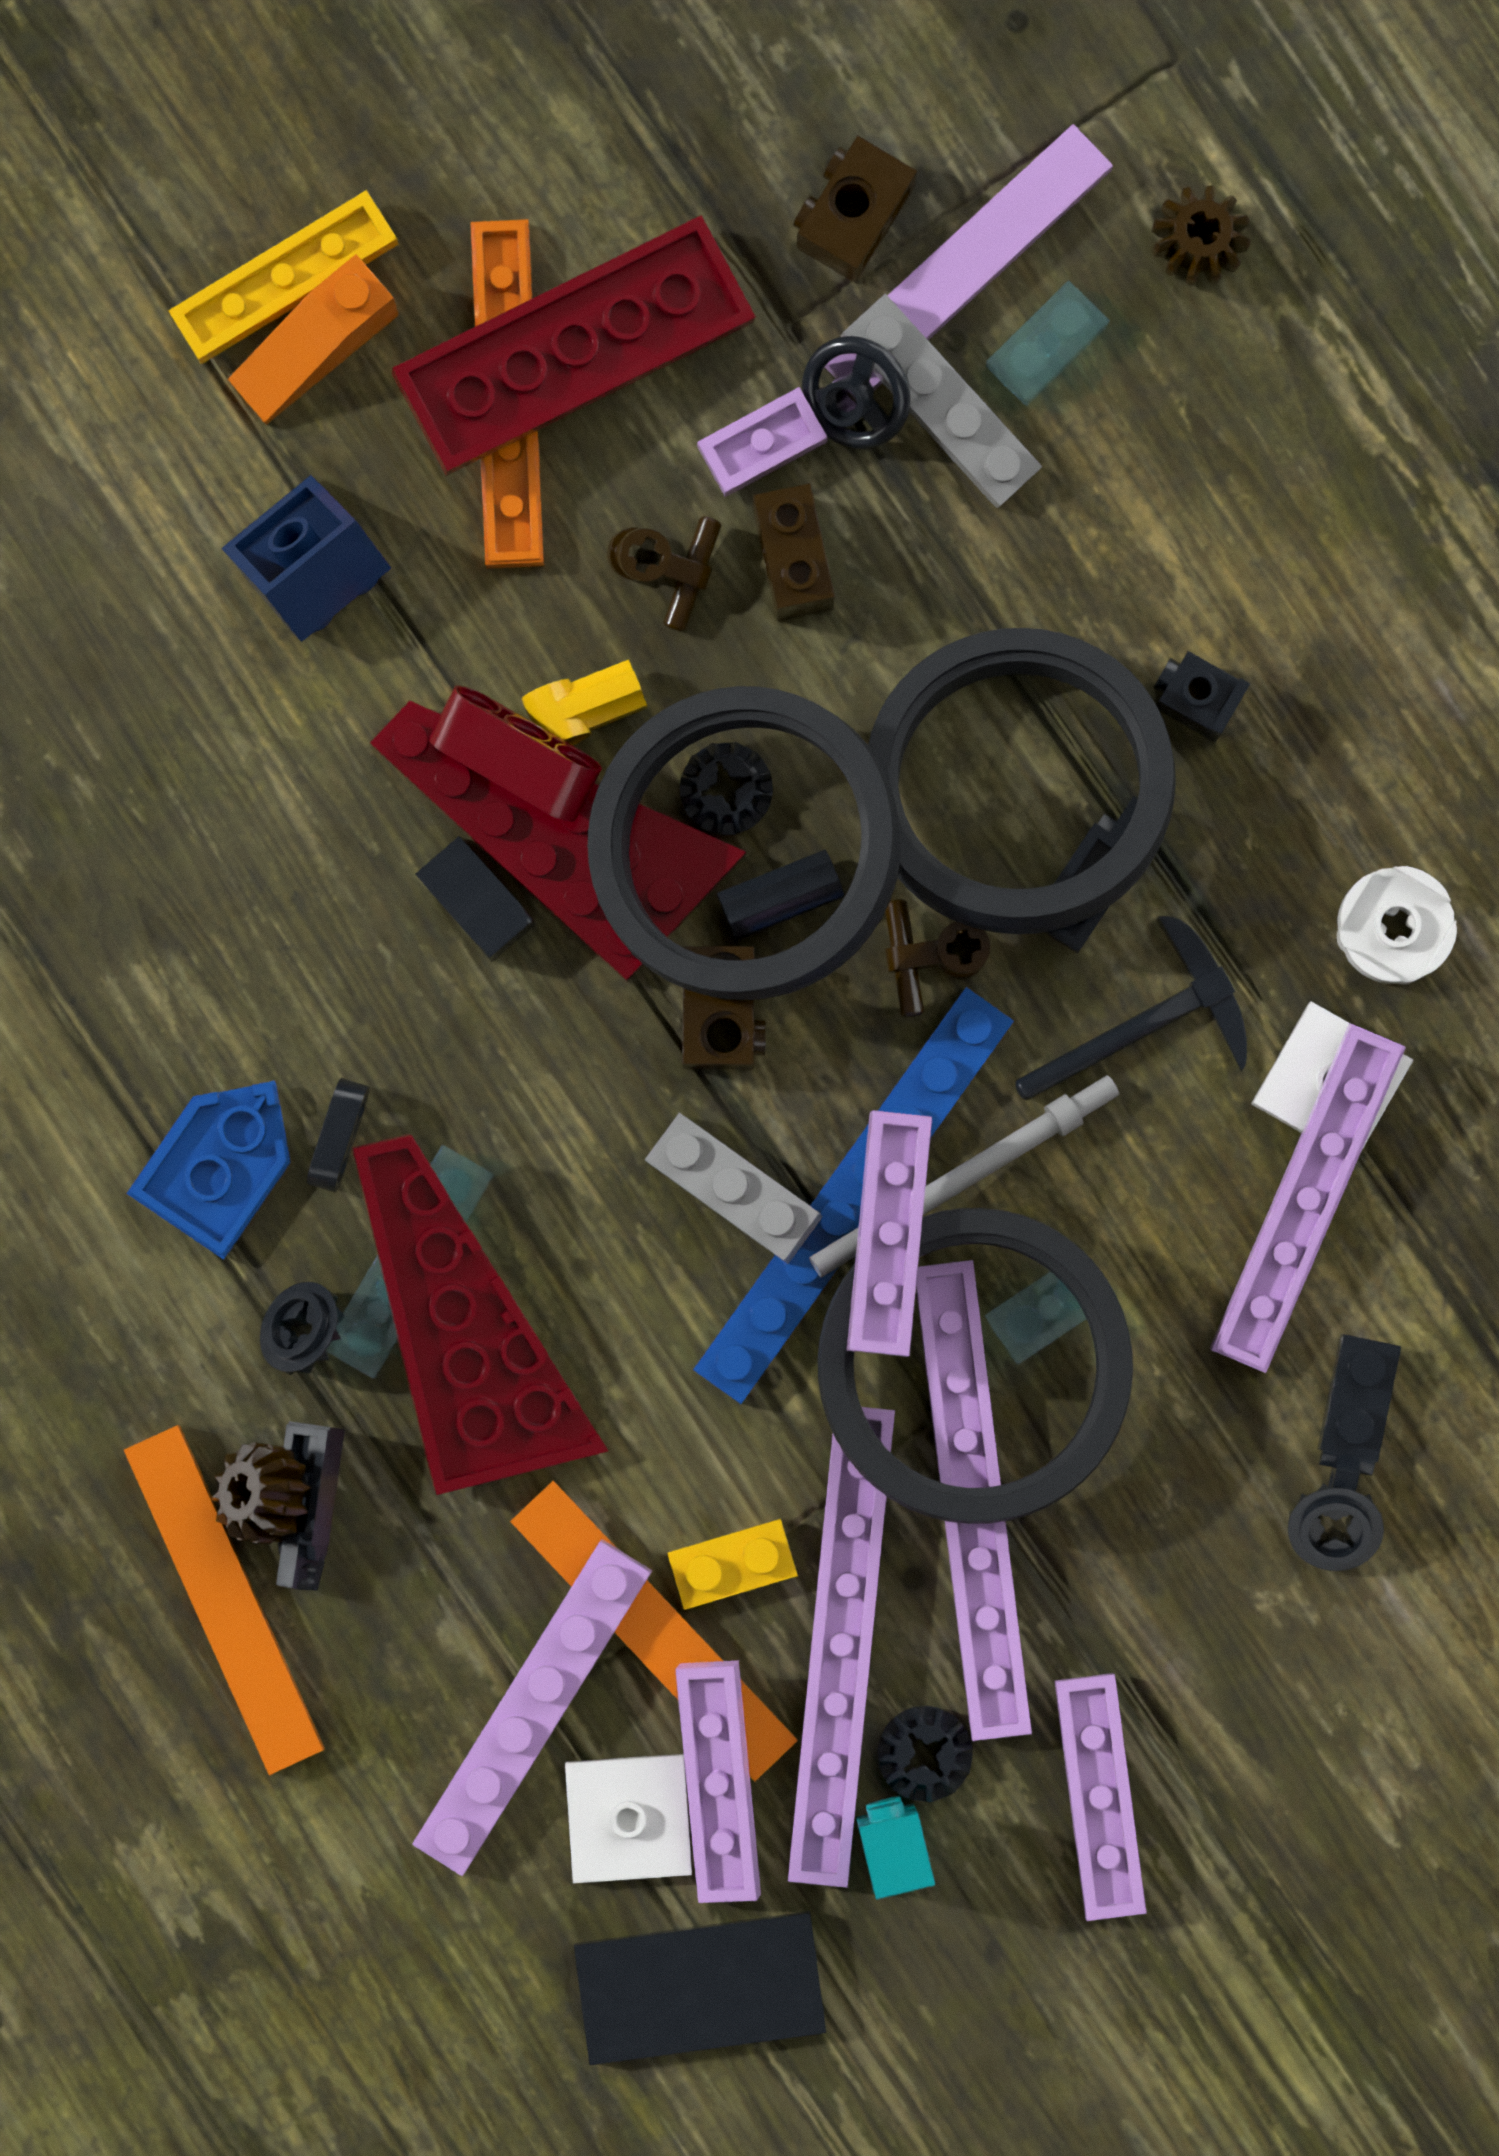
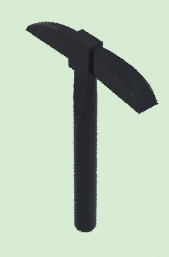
M1158 916L1156 918L1157 922L1194 980L1189 983L1190 987L1017 1079L1015 1087L1019 1096L1024 1100H1029L1200 1007L1202 1009L1209 1007L1242 1072L1247 1059V1038L1243 1017L1233 995L1236 991L1223 967H1218L1211 952L1199 935L1188 924L1178 918Z

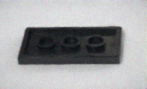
M810 1911L574 1943L589 2065L826 2033Z

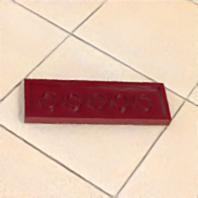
M700 215L393 367L391 374L443 472L448 476L752 324L756 316L705 220Z

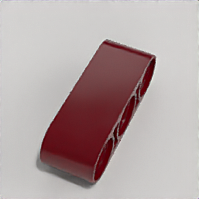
M461 685L454 687L429 737L430 743L444 754L545 813L569 822L575 821L602 770L601 765L588 754L485 694Z

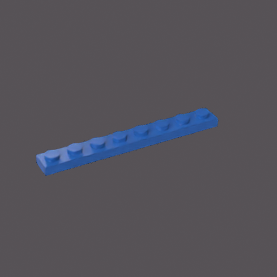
M966 987L878 1111L932 1117L931 1138L1014 1020ZM869 1124L810 1205L823 1216L789 1264L782 1261L776 1255L772 1258L693 1369L740 1404L745 1400L838 1269L836 1268L827 1275L820 1277L811 1264L809 1257L859 1227Z

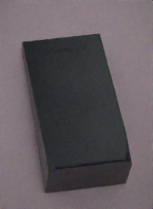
M460 836L415 873L419 880L491 962L536 925L534 919Z

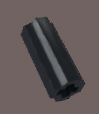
M826 849L717 893L718 900L735 941L844 897L840 880Z

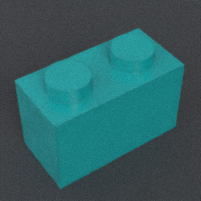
M892 1797L866 1804L868 1814L858 1816L856 1819L876 1899L934 1886L935 1882L923 1831L914 1803L903 1806L900 1797Z

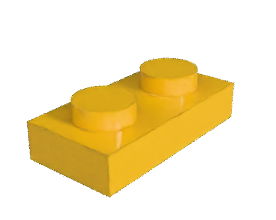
M781 1518L667 1552L684 1610L798 1576Z

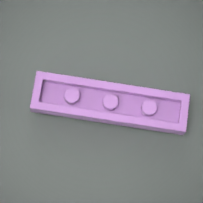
M881 1111L870 1112L848 1332V1351L909 1356L932 1117Z
M739 1660L680 1663L676 1668V1680L698 1903L757 1901L761 1895Z
M1115 1674L1055 1680L1085 1919L1091 1921L1146 1914Z

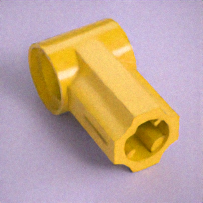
M629 659L573 682L569 679H562L546 684L527 693L521 699L531 722L571 745H575L588 738L594 729L647 709L640 684Z

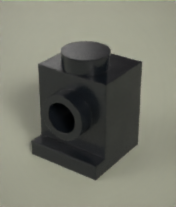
M1188 651L1181 663L1172 658L1169 659L1153 688L1163 694L1156 705L1160 712L1216 743L1251 683L1242 678H1235ZM1193 681H1200L1206 684L1210 691L1209 697L1204 700L1193 698L1189 693V684Z

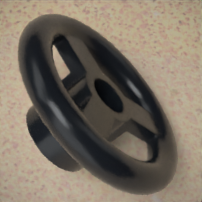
M844 336L824 343L812 354L803 373L802 393L826 436L842 446L853 449H870L881 446L893 439L907 420L911 403L907 376L898 360L886 348L870 339L859 336ZM843 354H857L851 373L835 379L826 387L819 388L822 371L833 358ZM875 363L885 372L892 387L893 406L889 416L873 399L874 390L869 381ZM847 390L852 392L857 402H854L849 398ZM861 418H864L873 430L859 432L845 427L852 426Z

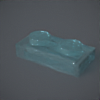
M1068 280L987 360L986 367L1027 407L1108 327L1110 320Z
M1051 1271L984 1315V1318L1016 1365L1086 1320L1075 1297Z

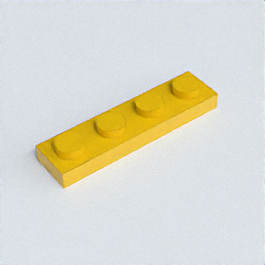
M366 190L168 311L202 365L294 309L311 290L355 254L366 265L399 245L398 240Z

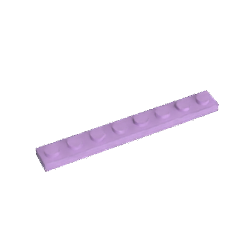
M973 1260L920 1266L917 1269L916 1294L940 1483L966 1488L999 1486L1001 1482ZM945 1521L972 1741L1032 1734L1006 1522L964 1524Z
M861 1407L873 1432L885 1448L891 1452L895 1410ZM832 1434L788 1882L848 1887L886 1495L876 1489L857 1471L844 1454L834 1434Z

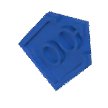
M276 1081L193 1096L126 1194L225 1260L291 1163Z

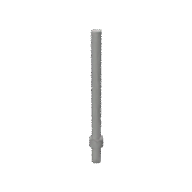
M1107 1075L1071 1098L1064 1094L1044 1107L1045 1113L925 1186L923 1215L1058 1133L1063 1137L1083 1125V1117L1119 1096V1091L1113 1080ZM859 1227L809 1257L811 1264L820 1277L827 1275L856 1257Z

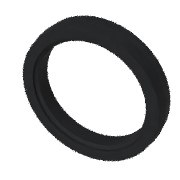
M1003 628L985 631L959 639L930 654L913 667L890 693L877 716L868 743L888 778L898 811L901 832V856L897 878L919 900L936 912L961 924L994 933L1035 934L1054 931L1084 921L1111 906L1127 893L1151 864L1167 831L1174 806L1176 779L1170 738L1164 720L1145 687L1126 667L1100 648L1081 639L1054 631L1033 628ZM1027 674L1048 677L1070 684L1082 690L1105 707L1117 720L1132 746L1139 772L1140 791L1130 823L1115 846L1101 860L1084 872L1063 882L1032 889H1008L970 880L954 872L936 859L920 842L906 818L899 793V775L903 755L913 733L924 717L947 696L962 687L990 677Z
M735 686L698 693L680 700L644 723L627 740L607 768L598 787L589 821L587 846L592 883L599 904L622 943L640 962L665 980L693 992L731 1000H756L773 998L808 987L841 967L862 947L882 919L891 900L900 865L901 832L896 802L888 778L877 757L853 728L822 706L796 694L758 686ZM766 728L793 734L810 742L832 758L844 773L852 788L860 815L861 851L853 882L838 909L822 927L801 943L783 952L759 959L737 961L706 957L689 951L671 941L658 929L646 913L637 895L630 869L629 846L633 820L643 794L653 778L664 765L686 747L705 737L731 729Z
M959 1208L940 1211L922 1217L919 1257L942 1248L965 1244L991 1245L1013 1250L1040 1263L1063 1282L1075 1297L1086 1317L1096 1355L1095 1386L1086 1416L1069 1444L1053 1460L1034 1473L1014 1482L985 1488H966L940 1483L924 1477L899 1461L885 1448L873 1432L861 1408L854 1378L855 1351L847 1350L855 1263L841 1281L824 1319L818 1349V1382L825 1415L835 1439L857 1471L876 1489L900 1505L931 1518L964 1524H990L1027 1516L1052 1505L1083 1483L1098 1467L1115 1441L1127 1412L1133 1379V1351L1126 1318L1114 1290L1093 1260L1075 1243L1053 1228L1024 1215L988 1208Z

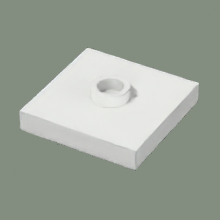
M1312 1001L1309 1002L1251 1104L1302 1133L1349 1023ZM1404 1054L1365 1144L1413 1062V1059Z
M684 1754L571 1761L565 1763L573 1883L692 1875Z

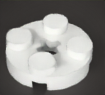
M1393 867L1368 874L1354 884L1341 903L1337 917V943L1340 949L1344 951L1351 965L1364 976L1384 984H1410L1435 971L1446 960L1453 948L1457 927L1456 920L1454 921V911L1450 905V897L1446 889L1434 877L1413 867ZM1401 910L1408 915L1405 924L1412 932L1409 938L1399 935L1393 941L1385 935L1387 927L1381 923L1384 913L1393 917Z

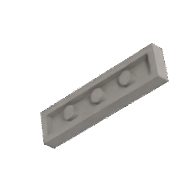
M886 293L840 335L841 337L859 336L870 339L886 348L898 360L907 376L910 387L911 403L909 413L996 508L1001 506L1042 467ZM875 363L872 372L893 394L888 377Z

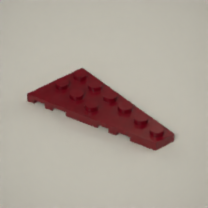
M409 701L370 742L371 746L628 982L644 964L629 951L611 927L599 904L589 868L588 828L592 806L599 785H593L575 821L569 822L555 818L435 748L430 743L429 737L441 714ZM639 804L630 834L629 857L632 879L646 913L658 929L669 938L746 856V851Z

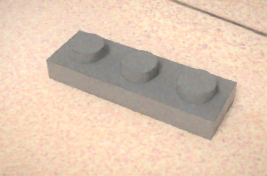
M680 1112L645 1158V1161L787 1264H789L823 1217L818 1211Z

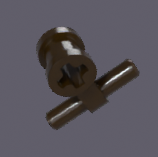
M707 516L700 517L686 558L671 553L669 542L656 530L636 527L625 528L616 533L608 545L607 558L609 565L618 576L628 580L653 581L663 576L676 581L677 585L663 623L668 628L683 632L686 630L699 590H706L713 570L708 564L722 525L720 521ZM632 545H642V550L649 553V560L646 564L637 563V559L629 555V549Z
M905 899L890 900L885 910L891 946L885 949L888 972L895 973L901 1015L904 1018L916 1017L924 1013L918 970L939 967L946 975L953 978L965 979L972 977L983 968L989 957L990 940L985 930L953 922L944 928L938 940L914 943L908 902ZM956 936H964L967 945L977 946L978 951L971 954L968 964H960L958 955H948L946 949L953 947Z

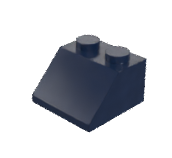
M312 475L221 548L280 620L301 642L313 632L320 631L326 627L336 613L357 596L370 591L376 585L378 579L391 569V566L358 522Z

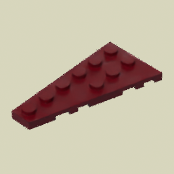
M406 1134L352 1147L435 1494L440 1495L608 1452L609 1450L585 1415L579 1402L552 1362L546 1349L501 1277L497 1274L413 1136Z

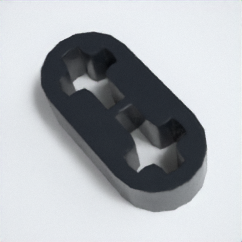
M342 1077L339 1079L310 1164L307 1184L334 1193L337 1192L364 1114L370 1086Z

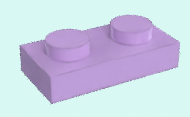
M800 387L698 441L697 447L721 491L727 497L827 443V436Z

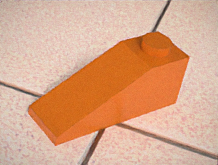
M355 254L311 290L228 378V381L267 425L399 315L394 297L359 256Z

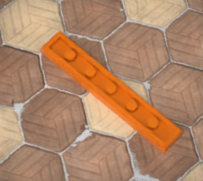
M528 219L471 222L475 327L533 298ZM536 431L481 459L486 569L544 566L539 431Z
M176 1425L124 1449L125 1455L268 1774L276 1773L325 1750L230 1536H228V1531L224 1524L216 1521L217 1506L214 1500L211 1499L212 1495L181 1426Z
M554 1480L510 1521L571 1587L602 1539L616 1547ZM646 1580L614 1632L677 1700L676 1668L680 1663L724 1661L648 1580ZM741 1679L750 1777L756 1781L798 1739Z

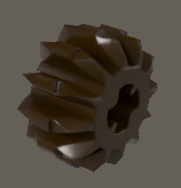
M1213 185L1206 187L1201 200H1198L1195 191L1189 186L1182 189L1180 195L1181 204L1175 200L1166 199L1161 208L1165 218L1154 220L1152 225V233L1162 238L1154 245V256H1173L1168 262L1165 272L1168 276H1173L1177 274L1181 267L1189 270L1186 276V284L1189 286L1196 284L1201 271H1204L1207 280L1212 285L1220 282L1222 277L1221 268L1235 273L1241 264L1236 253L1247 252L1251 242L1250 238L1240 233L1249 224L1248 215H1230L1237 199L1234 195H1230L1221 204L1215 202L1216 188ZM1193 227H1199L1202 234L1212 233L1208 245H1203L1200 237L1190 238Z
M253 1442L250 1445L242 1444L236 1453L226 1454V1470L214 1474L220 1483L219 1492L211 1499L220 1504L216 1521L226 1525L228 1536L236 1537L239 1541L268 1545L272 1544V1542H280L286 1534L296 1533V1517L308 1513L302 1501L303 1495L311 1488L301 1482L306 1465L294 1459L293 1451L287 1450L283 1446Z

